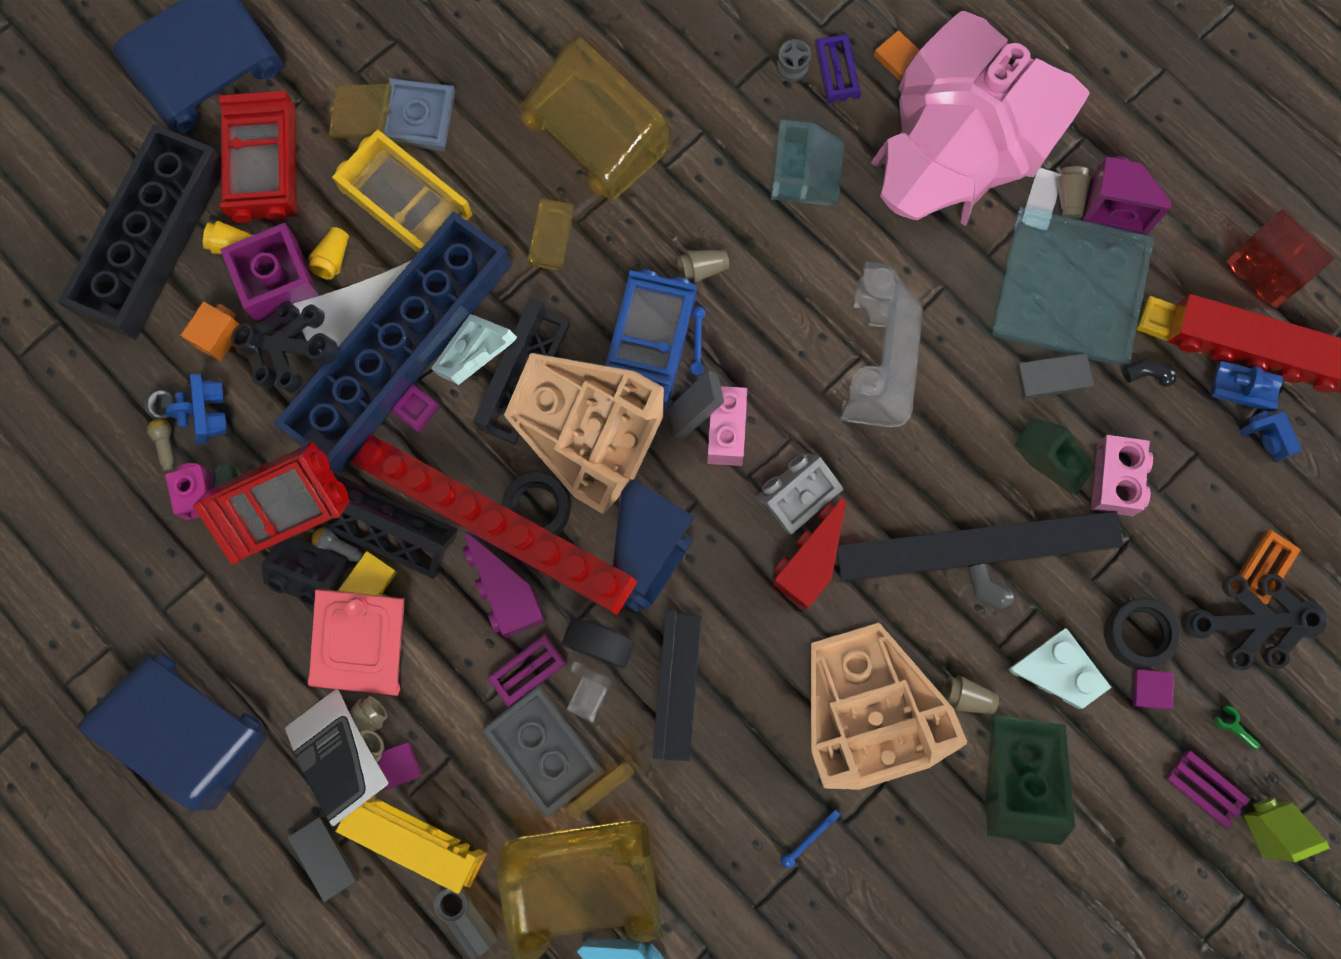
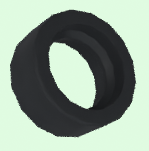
M541 473L525 474L512 481L504 492L501 505L516 513V503L523 492L531 488L546 489L554 496L557 510L552 521L542 528L555 535H559L567 525L570 515L569 498L561 484L551 476Z
M1140 598L1122 603L1111 612L1105 622L1104 637L1107 648L1115 659L1128 667L1142 669L1161 665L1173 657L1180 645L1181 630L1178 619L1169 607L1158 600ZM1133 613H1148L1160 625L1162 643L1151 654H1136L1124 643L1121 633L1122 624Z
M572 617L561 644L604 663L624 669L635 642L628 637L597 624Z

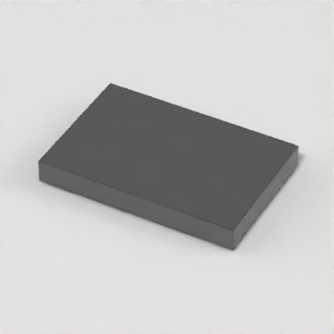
M540 685L481 729L482 733L545 818L551 816L605 773Z

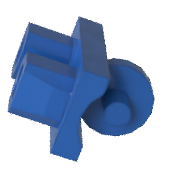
M1220 361L1216 366L1211 397L1274 412L1278 409V394L1283 382V376L1264 372L1262 368L1256 366L1247 368Z
M190 374L191 403L186 402V393L178 392L175 393V403L166 406L165 411L168 417L177 418L178 428L189 427L188 417L193 416L195 444H206L207 437L226 434L225 413L205 414L204 404L223 403L222 382L202 381L201 374Z

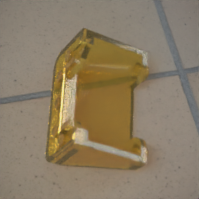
M579 36L574 37L565 45L520 104V118L531 130L537 128L543 131L546 128L587 168L590 177L588 184L591 189L599 196L604 194L611 202L669 151L668 124L662 114Z
M627 821L513 839L502 846L497 882L512 959H537L541 957L550 947L551 937L624 926L627 937L637 942L643 943L654 938L663 937L649 829L644 822Z

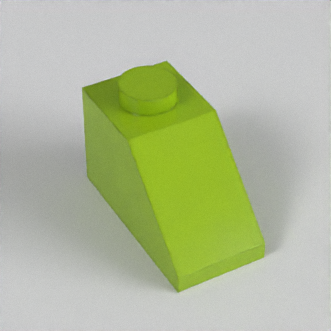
M1276 798L1265 799L1253 805L1255 811L1244 814V818L1263 858L1295 863L1330 849L1325 838L1291 802H1277Z

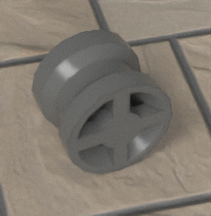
M797 39L788 40L781 45L778 54L777 71L782 79L788 82H797L806 77L811 60L810 47L805 42Z

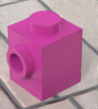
M197 463L183 464L176 468L177 471L165 474L174 515L188 521L199 517L193 505L206 491L214 488L215 484L212 472Z

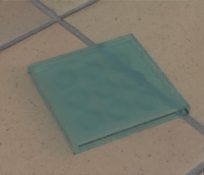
M1021 207L1017 215L991 335L1072 355L1087 353L1089 359L1122 367L1129 365L1154 237ZM1113 243L1118 246V248H1116V247L1109 248V247H1110V245L1113 244Z

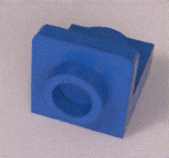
M1269 410L1248 418L1249 425L1239 430L1242 437L1261 431L1263 446L1272 455L1275 462L1302 451L1285 411L1272 416Z

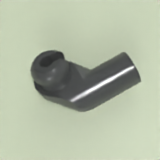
M986 563L969 567L975 596L979 601L995 609H1004L1012 605L1014 602L1013 591L1010 588H1004L990 581Z

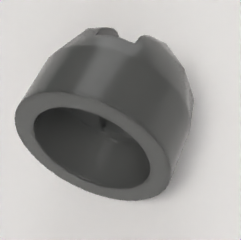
M157 390L150 392L144 398L143 406L150 416L166 418L168 416L166 415L165 408L175 403V400L170 393ZM157 396H160L161 398L158 400L155 406V410L153 411L152 408L156 401Z

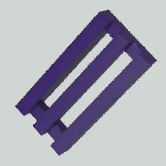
M848 34L816 39L815 49L827 104L834 103L835 99H840V102L847 101L848 97H853V100L859 99L861 91ZM836 44H841L850 88L845 89ZM824 46L829 48L838 90L833 89Z

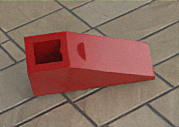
M843 498L836 506L830 502L817 517L822 522L814 533L807 529L795 544L800 549L792 559L785 556L773 571L777 575L773 585L804 611H807L832 579L846 500Z

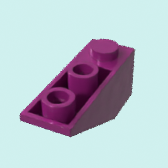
M470 534L464 535L468 545L462 547L469 566L476 565L480 578L475 580V584L482 600L488 598L493 611L487 614L494 632L501 631L505 638H510L546 623L534 589Z

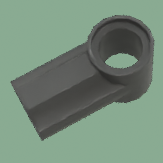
M463 886L459 894L444 888L436 896L434 901L436 916L447 924L470 959L479 957L499 941V937L472 900V895L468 888ZM454 893L461 898V911L451 912L445 907L444 898L447 894Z

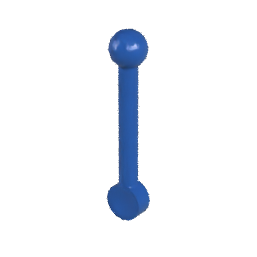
M700 306L695 307L692 311V315L695 318L694 363L691 365L690 372L696 377L701 376L704 372V366L701 363L702 319L706 313L704 308Z
M834 809L790 854L787 853L781 857L782 866L784 868L793 867L795 859L841 814Z

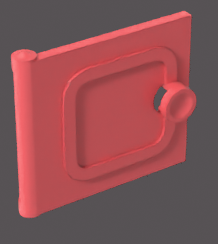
M316 589L308 686L398 696L400 692L398 676L405 598Z

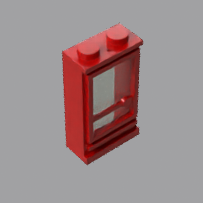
M286 91L219 95V103L221 105V210L231 221L237 223H249L253 219L262 218L281 221L286 217L297 216L295 105Z
M311 442L206 491L195 502L193 508L231 565L240 562L241 559L330 519L340 517L349 505L350 500L348 499L346 487L340 481H337L330 470V464L326 455L317 449L314 442Z

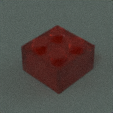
M1282 209L1226 262L1232 267L1233 272L1238 277L1245 279L1257 291L1258 296L1264 302L1270 303L1276 309L1309 283L1335 258Z

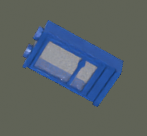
M641 269L639 272L630 270L605 366L635 371L664 388L663 410L668 411L697 297V285H693L689 280L681 277H673L672 280L658 277L657 273L646 269Z

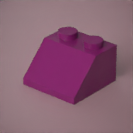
M1122 156L1106 157L1091 179L1081 223L1096 226L1105 225L1107 228L1148 235L1170 210L1171 201L1142 163L1132 162Z

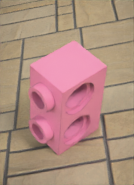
M721 386L724 403L710 415L707 464L742 466L747 388Z
M1106 435L1096 443L1091 511L1117 512L1119 515L1134 516L1143 511L1144 507L1148 506L1151 492L1150 487L1146 486L1147 473L1151 471L1153 465V454L1149 452L1150 441ZM1119 452L1129 456L1131 460L1130 467L1121 463ZM1116 486L1123 487L1127 491L1128 501H1123L1117 496Z

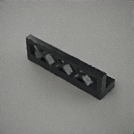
M532 298L529 299L513 333L517 338L506 348L473 420L478 430L516 445L520 434L515 428H513L510 434L494 426L499 416L503 415L507 409V406L504 407L507 398L510 402L511 389L520 379L518 374L521 368L524 369L525 367L524 361L527 355L541 350L543 355L556 357L570 327V320L545 311L542 302ZM543 320L560 326L555 337L541 342L538 331ZM536 337L538 344L532 346ZM551 346L548 354H546L544 348Z
M333 473L337 481H340L346 487L350 503L342 515L338 517L339 519H330L317 526L330 528L335 534L434 579L439 573L444 552L455 541L458 529ZM314 499L311 512L319 509ZM358 519L364 522L370 533L363 534L359 532L352 521ZM390 534L395 536L402 547L396 549L388 545L383 535ZM421 548L432 553L431 564L420 560L415 549Z
M666 610L653 759L690 762L702 616L677 614L676 610Z

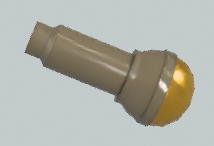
M154 419L147 426V435L156 445L159 462L163 467V471H171L174 469V458L169 441L171 439L172 426L165 419Z

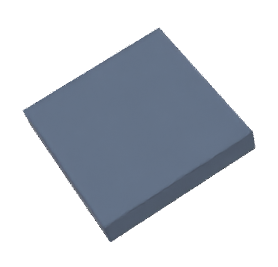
M389 78L379 131L398 146L445 151L456 92L454 86Z

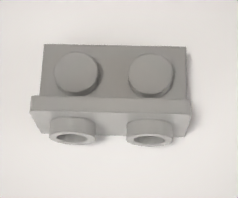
M810 453L798 455L788 464L789 469L779 477L776 476L769 479L762 486L763 491L756 496L760 503L768 507L789 534H793L844 490L822 458Z

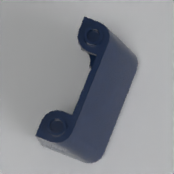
M180 0L121 37L113 48V52L166 127L178 134L188 132L195 126L198 118L197 111L194 108L196 105L238 78L250 72L255 79H270L285 67L240 0Z
M633 479L628 480L620 494L613 566L638 581L624 603L626 607L638 613L640 608L646 612L650 610L693 543V538L688 535L685 536L683 533L689 528L694 520V516Z
M158 652L156 655L147 654L84 716L77 728L93 742L182 806L194 811L214 810L219 806L268 735L260 730L262 723L251 715L243 713L239 717L228 713L177 676L178 672L174 669L177 664L174 660L161 652Z

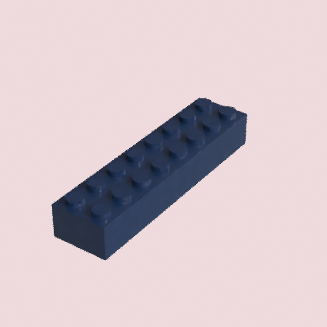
M453 211L338 347V358L333 363L325 364L318 370L274 422V425L301 446L314 442L317 449L326 455L330 469L339 474L363 446L369 435L377 429L391 412L392 407L408 388L416 382L456 334L467 317L475 311L509 270L512 264L507 250Z

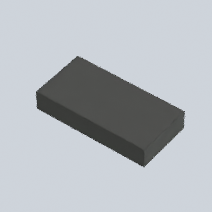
M1087 353L1023 362L1016 366L1023 399L1090 390L1094 387Z
M707 371L668 408L675 438L685 439L724 403L718 373Z
M324 817L317 818L288 837L323 902L330 900L359 881Z

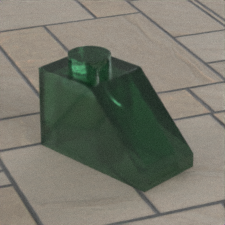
M1033 418L1015 444L1030 466L1074 495H1077L1095 469L1069 429L1058 424Z

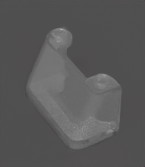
M865 262L855 290L853 307H861L866 311L869 317L868 325L885 327L881 367H863L854 374L848 399L842 403L840 421L899 427L907 422L913 410L923 307L919 298L892 267L880 263Z

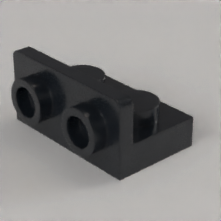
M290 537L275 544L261 564L264 584L276 593H287L299 598L304 604L314 607L315 590H333L348 565L347 559L322 548H317L295 537Z

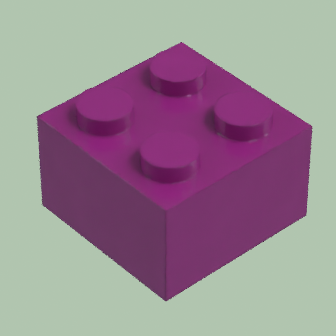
M285 223L220 249L243 309L256 322L269 317L283 302L287 301L293 304L320 296L298 241Z

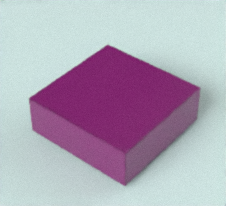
M412 384L390 411L416 432L420 433L441 407Z
M1133 670L1132 707L1173 710L1174 673Z
M410 742L382 752L381 759L377 762L388 781V785L384 787L385 790H390L422 777Z

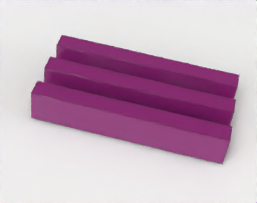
M543 635L487 677V679L507 707L510 708L535 687L567 665V663L548 637ZM543 646L546 647L548 650L546 653L506 683L500 684L498 680ZM552 657L555 659V663L514 694L508 695V690Z
M1190 750L1183 753L1164 778L1223 828L1229 829L1233 823L1231 820L1234 817H1238L1241 813V807L1247 805L1250 801L1248 797ZM1187 763L1191 764L1194 768H1196L1200 773L1207 777L1211 782H1213L1217 787L1224 791L1234 801L1231 803L1229 800H1227L1223 795H1221L1212 786H1210L1201 777H1199L1190 768H1188L1186 766ZM1180 772L1226 809L1225 813H1220L1177 777Z

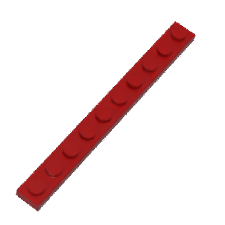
M372 434L369 435L351 462L359 469L615 615H618L638 581L625 572Z

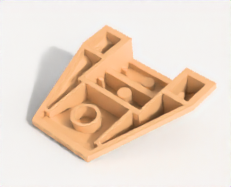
M530 353L504 416L575 498L604 514L620 496L628 480L634 479L663 418L664 388L632 370Z
M880 623L811 643V754L823 788L853 790L867 788L928 769L967 744L966 737L953 707Z

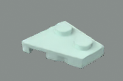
M470 314L431 369L439 376L459 385L512 344L517 336L507 328Z
M1067 628L1059 631L1008 669L1013 675L1021 676L1036 684L1038 688L1062 698L1064 702L1077 709H1083L1112 688Z

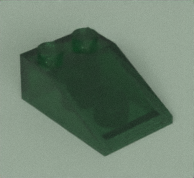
M993 716L986 789L987 836L1062 845L1076 827L1066 725Z

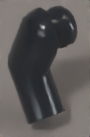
M1147 357L1122 367V375L1128 383L1148 375L1157 377V383L1163 387L1171 386L1177 380L1175 375L1177 369L1172 363L1152 357Z

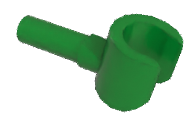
M1230 706L1223 707L1222 710L1230 716L1231 723L1226 724L1221 718L1216 716L1213 719L1216 728L1223 731L1230 730L1252 750H1257L1260 744L1239 724V712Z

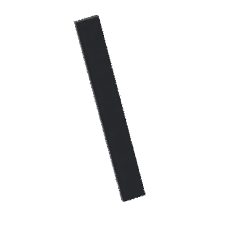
M1117 512L839 545L836 556L840 582L970 567L985 563L987 565L1117 549L1123 547V540Z

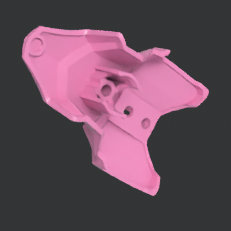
M960 11L924 45L905 71L898 88L901 94L899 105L902 131L899 135L889 138L871 162L876 167L886 164L880 197L894 213L916 221L942 208L964 202L961 209L960 223L966 226L973 205L989 188L1019 180L1025 176L1034 177L1049 153L1089 96L1088 89L1072 74L1055 68L1038 58L1035 60L1031 59L1030 52L1024 45L1019 43L1008 44V39L992 27L986 19L966 11ZM1010 59L1015 60L1012 66L1008 64Z

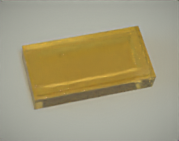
M540 199L528 257V264L530 266L562 270L573 217V204Z
M624 762L568 806V810L574 819L582 816L636 773L629 762Z

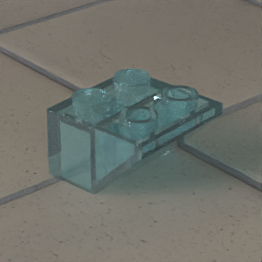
M780 120L771 199L838 206L844 141L815 123Z

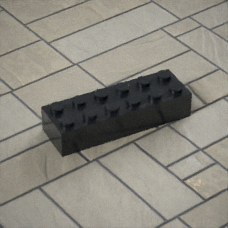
M153 124L61 294L58 303L78 317L136 340L221 178V157L211 146Z

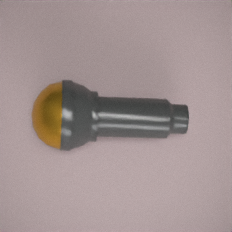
M322 527L313 533L312 544L317 548H322L329 552L332 551L350 561L359 562L364 555L358 548L338 539V536L330 528Z

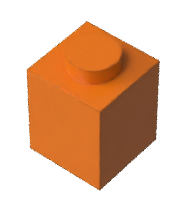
M203 301L180 336L193 347L221 362L232 346L231 337L239 324L234 320L236 314L227 307L218 303L214 308Z

